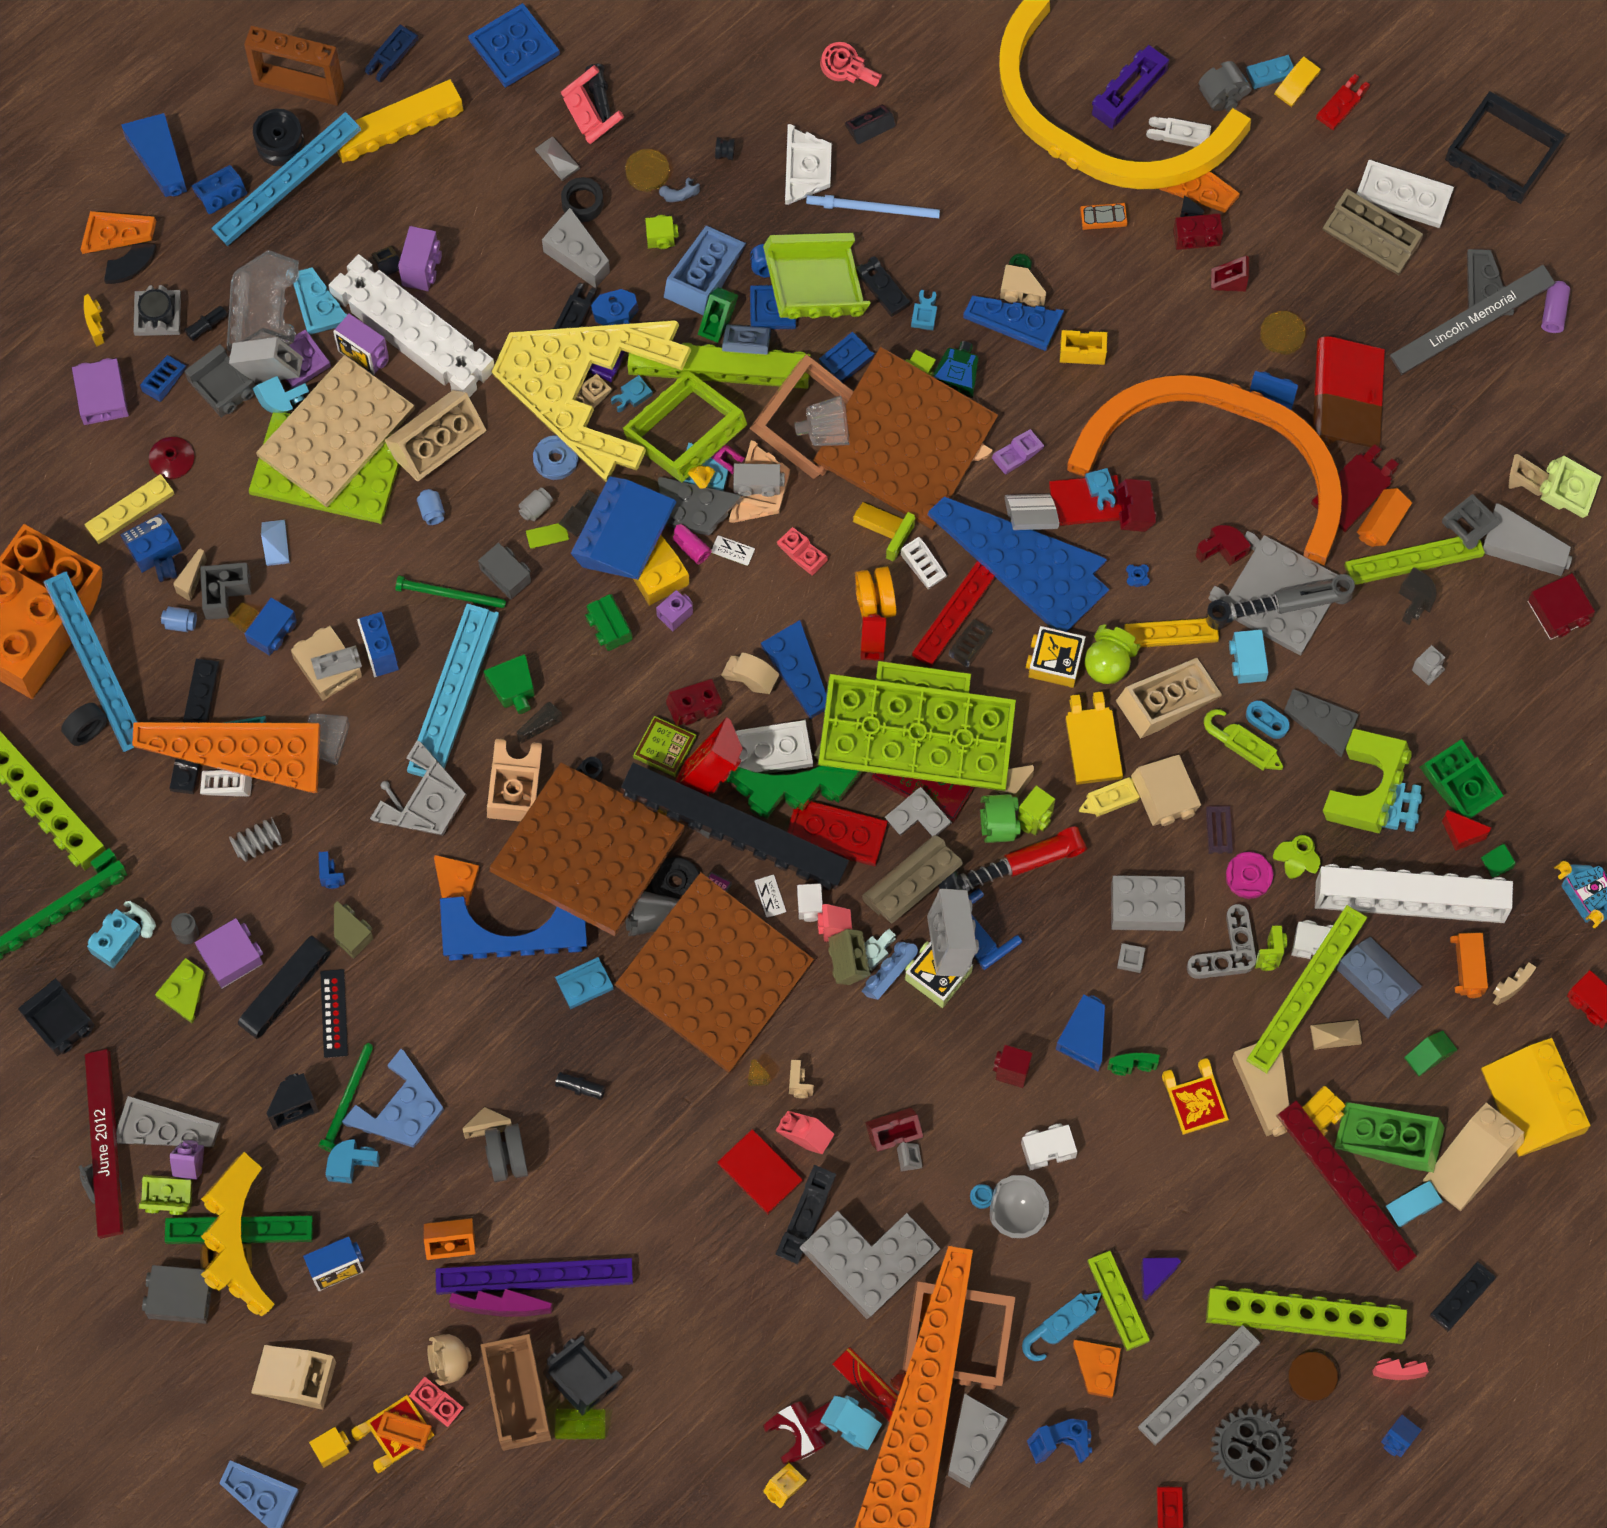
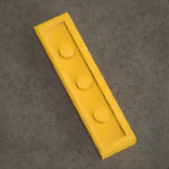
M1206 618L1124 624V630L1136 638L1134 643L1140 644V648L1219 641L1218 630L1209 627Z

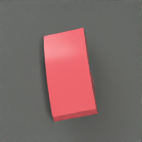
M793 527L777 541V545L812 576L828 561L824 553L811 545L809 539Z
M1391 1358L1378 1361L1377 1366L1372 1370L1374 1376L1391 1380L1417 1379L1425 1377L1429 1371L1426 1362L1418 1364V1361H1412L1404 1364L1402 1369L1399 1359L1392 1361Z
M426 1377L422 1378L408 1396L446 1427L452 1423L464 1408Z

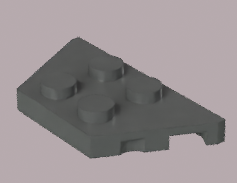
M663 477L658 478L660 494L676 501L666 523V526L676 528V525L682 524L691 532L709 536L716 529L718 523L722 522L729 515L728 512L736 503L739 505L742 502L741 495L707 487L700 489L694 484L681 483L680 481Z

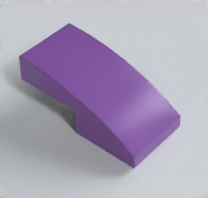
M1030 429L1015 437L1008 446L995 452L992 459L1006 475L1043 449L1044 445Z

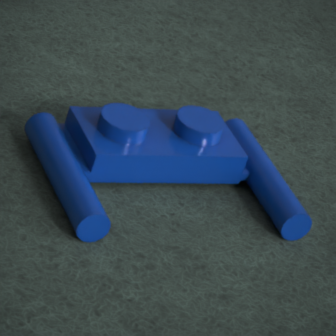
M978 888L968 895V898L973 904L982 898L984 894ZM971 914L972 920H975L976 924L975 939L979 942V950L974 955V958L984 970L1022 943L1021 938L1016 935L997 948L996 943Z

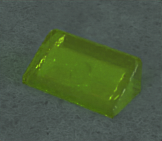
M557 1409L555 1414V1439H605L606 1410L591 1409L582 1416L577 1409Z

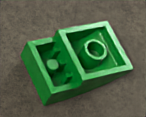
M1462 739L1420 766L1427 779L1457 814L1466 818H1472L1504 796L1479 758H1474Z

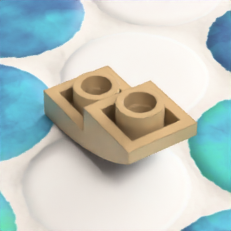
M595 374L582 384L575 401L590 405L594 409L612 389L598 374Z
M1528 962L1525 969L1521 967L1518 969L1513 979L1508 977L1505 983L1500 981L1493 992L1496 995L1493 1003L1499 1005L1518 993L1529 981L1537 967Z

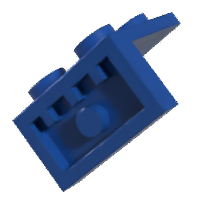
M1255 371L1249 392H1259L1265 398L1291 410L1298 385L1289 379H1279L1273 377L1270 373Z

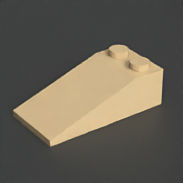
M1195 658L1127 686L1116 702L1141 739L1160 731L1220 698L1222 694L1198 658Z
M1485 1103L1437 1161L1434 1173L1429 1172L1423 1179V1182L1431 1181L1439 1195L1462 1211L1524 1143V1131L1488 1103Z

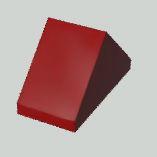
M1449 810L1446 811L1442 820L1455 851L1486 840L1491 830V827Z

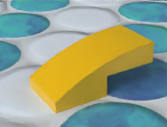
M1303 56L1275 91L1274 95L1292 107L1305 93L1306 88L1319 75L1321 69Z

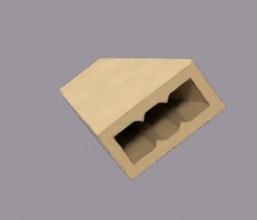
M1254 1044L1235 1051L1232 1059L1266 1137L1272 1134L1274 1137L1286 1133L1287 1130L1276 1115L1289 1106L1283 1053L1281 1051L1266 1074L1246 1061L1256 1046Z

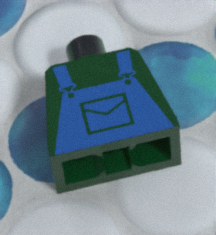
M961 341L958 350L953 348L946 350L932 377L961 394L973 398L978 356L971 354L973 349L971 343Z

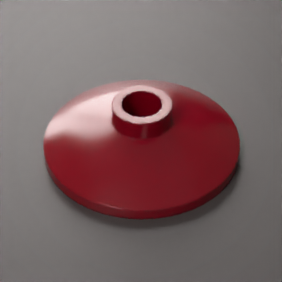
M166 437L154 444L149 453L151 469L156 475L161 474L164 479H177L184 476L192 468L195 459L191 445L179 437ZM174 452L172 457L166 456L168 453Z

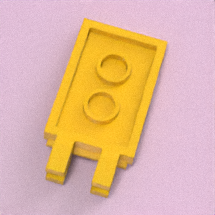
M1103 692L1093 693L1094 709L1082 710L1080 695L1070 696L1071 712H1068L1065 720L1076 785L1123 778L1113 713L1109 707L1105 708Z

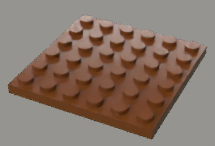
M880 347L813 461L906 515L909 512L915 515L917 522L932 530L936 522L927 515L929 510L943 497L951 498L998 414Z
M560 763L491 864L489 872L615 936L681 836L685 825L671 820L659 812L647 809L638 801H629L623 797L622 793Z
M700 872L615 983V986L729 1073L814 959Z

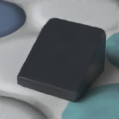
M1184 196L1180 217L1204 214V210L1187 196Z
M392 246L371 254L378 270L386 276L399 271L400 259Z

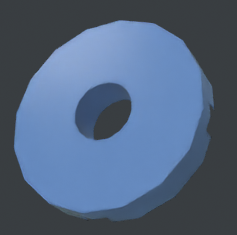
M557 435L548 436L542 439L534 449L533 463L537 472L544 478L558 480L572 474L578 464V455ZM554 453H558L562 456V458L557 462H553L549 459V457Z

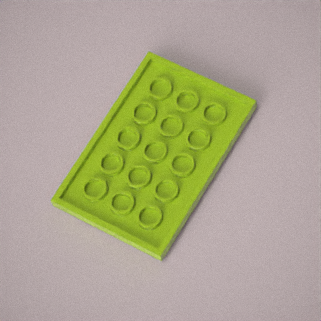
M273 412L264 443L291 414ZM385 442L328 507H325L259 458L249 487V494L382 524L399 463L394 459Z

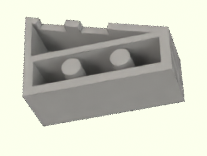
M964 1394L948 1476L970 1488L1004 1430L1008 1418Z

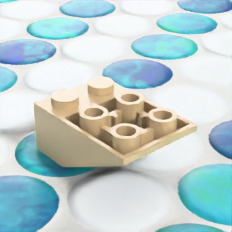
M264 1345L251 1393L323 1410L336 1361L333 1356Z

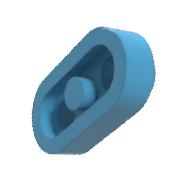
M1254 701L1248 705L1246 718L1253 726L1274 739L1283 738L1287 734L1289 721L1284 715L1262 701ZM1258 712L1261 714V717L1257 718L1253 713ZM1277 725L1281 729L1279 731H1276L1273 729V726Z

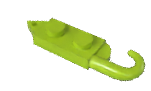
M1214 709L1206 714L1204 718L1205 729L1209 734L1223 742L1225 746L1263 771L1264 769L1283 770V765L1276 754L1277 749L1239 724H1231L1223 731L1214 726L1211 721L1213 716L1226 715V712Z

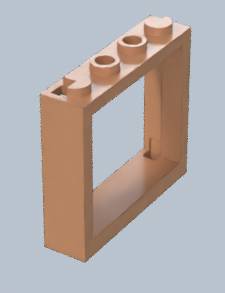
M806 354L799 360L749 429L811 478L815 479L819 475L823 476L828 469L819 464H813L765 426L804 372L845 404H847L853 394L850 388Z
M916 1282L902 1369L904 1371L908 1369L916 1345L923 1293L933 1294L936 1284ZM967 1289L965 1300L1005 1306L995 1377L954 1371L953 1378L957 1379L956 1384L971 1386L973 1381L981 1383V1388L995 1390L996 1385L1002 1386L1015 1297Z

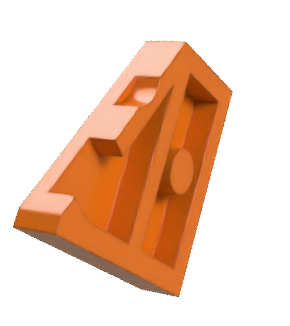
M435 855L434 861L442 898L464 897L468 909L479 865Z
M1074 1340L1073 1348L1076 1351L1087 1393L1112 1398L1121 1348Z

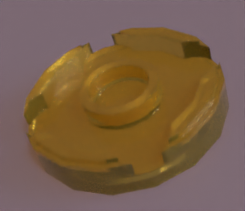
M642 149L633 153L628 158L625 166L626 177L630 185L644 192L661 188L667 182L670 174L669 163L665 156L652 149Z
M1277 311L1264 319L1261 325L1260 338L1263 345L1269 351L1284 355L1290 354L1301 347L1305 339V326L1297 315L1289 311Z

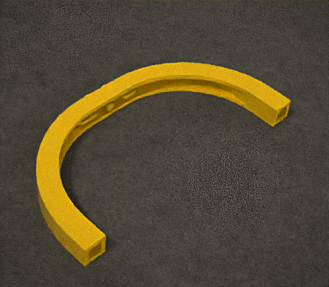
M1023 0L1005 29L1000 48V81L1004 100L1012 117L1024 133L1039 146L1047 150L1052 157L1062 159L1072 169H1078L1097 180L1133 189H1158L1180 185L1194 180L1217 167L1229 157L1250 131L1251 118L1232 108L1216 130L1205 141L1179 156L1161 161L1134 162L1105 155L1044 118L1032 105L1023 88L1019 72L1021 57L1028 40L1050 12V0Z

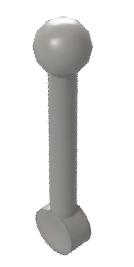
M383 781L381 788L386 790L398 810L402 812L404 809L389 788V782Z

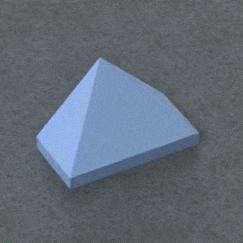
M285 520L262 522L261 537L266 565L290 563Z

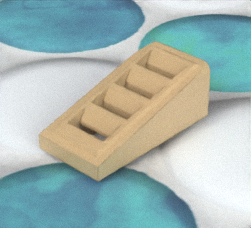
M198 549L173 583L176 593L189 601L193 598L199 582L201 566H205L207 560L204 550Z

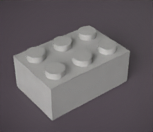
M1113 876L1111 882V930L1183 931L1185 924L1184 877Z
M939 889L927 915L935 971L938 976L964 977L968 967L970 968L974 955L978 953L979 942L975 939L974 935L976 924L971 916L972 901L968 898L967 890Z

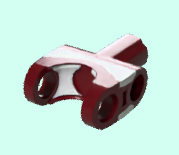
M803 1401L796 1402L781 1410L763 1425L766 1433L775 1429H787L795 1436L796 1442L794 1446L780 1458L784 1465L804 1459L826 1446L820 1432L828 1427L820 1421L831 1401L810 1413Z

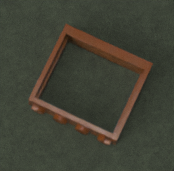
M255 26L250 27L244 46L254 85L338 106L344 90V82L336 47ZM324 51H331L330 56L328 55V53H325ZM262 52L323 67L326 78L264 63Z

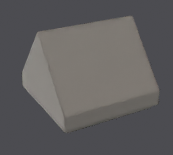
M905 1142L900 1143L897 1147L900 1170L908 1171L922 1168L919 1145Z

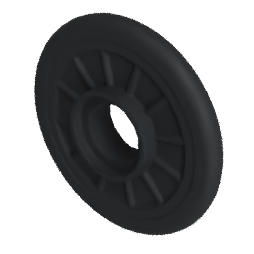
M680 857L667 858L649 883L651 892L680 899L700 872L687 859ZM677 876L681 878L682 884L679 887H672L669 884V880Z

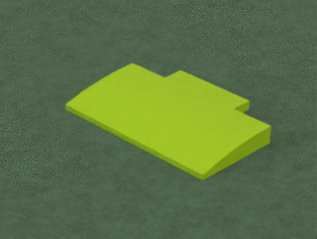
M878 661L876 680L830 674L818 765L1005 791L1016 700L970 694L971 674Z

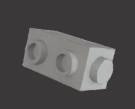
M734 463V494L741 496L761 494L765 497L780 495V486L784 487L785 473H780V464Z

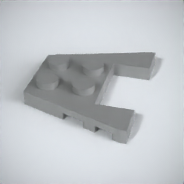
M417 740L407 759L427 770L402 812L380 801L370 819L378 823L443 836L467 795L426 747Z

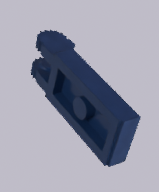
M400 24L374 54L373 59L365 69V73L371 75L378 68L379 63H381L383 67L377 73L376 80L383 82L390 70L394 69L418 41V35Z

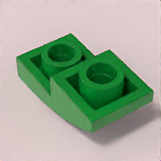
M1129 1053L1115 1056L1109 1059L1107 1070H1111L1113 1074L1119 1076L1131 1075L1133 1066H1137V1069L1150 1072L1157 1069L1160 1055Z

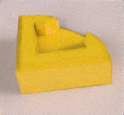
M696 466L688 472L700 489L707 487L715 473L709 466Z

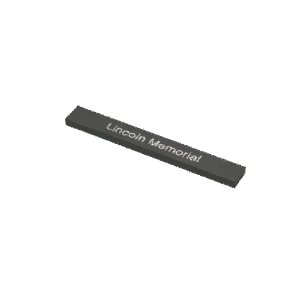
M1541 265L1392 353L1390 358L1400 374L1403 375L1554 286L1555 282L1545 266Z

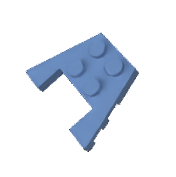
M400 1049L387 1066L406 1081L376 1119L355 1105L342 1122L347 1127H354L363 1132L373 1133L385 1137V1139L415 1148L442 1114L444 1108L404 1050Z

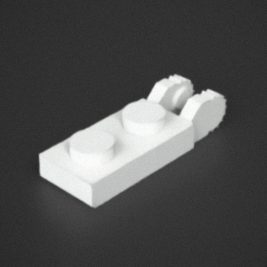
M1152 117L1149 119L1150 126L1166 129L1165 131L1149 129L1146 135L1148 138L1157 141L1163 140L1196 147L1209 137L1211 126L1173 118Z

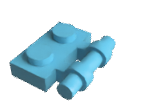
M1401 783V785L1397 786L1395 791L1396 800L1393 806L1390 805L1388 822L1386 826H1383L1384 828L1397 830L1399 822H1405L1406 831L1413 832L1415 830V824L1419 820V815L1417 814L1418 806L1422 802L1421 786L1412 785L1411 793L1404 792L1406 783ZM1402 802L1409 803L1408 812L1406 813L1401 812Z

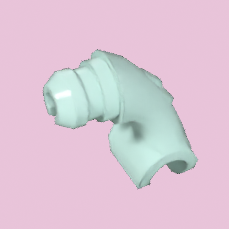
M126 901L124 906L131 907V910L128 912L123 911L122 913L131 919L135 916L139 917L142 924L141 936L150 938L153 935L154 928H156L154 919L146 909L131 901Z

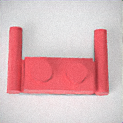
M595 65L561 91L569 111L581 133L586 136L585 138L589 144H592L624 118L622 112L617 111L604 123L602 122L583 87L586 82L599 73V69Z

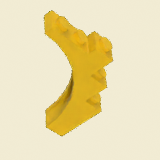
M243 1152L201 1198L205 1203V1207L210 1212L219 1215L201 1236L209 1249L219 1253L201 1275L205 1278L204 1281L208 1286L218 1291L227 1285L230 1293L244 1300L251 1312L263 1316L275 1304L261 1290L251 1274L244 1256L241 1240V1216L244 1201L252 1182L262 1167Z

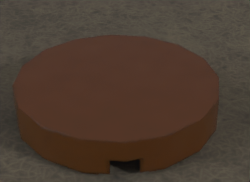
M1307 1352L1299 1355L1292 1362L1288 1371L1289 1386L1292 1392L1302 1400L1319 1402L1326 1399L1334 1391L1338 1381L1334 1363L1327 1356L1318 1352Z

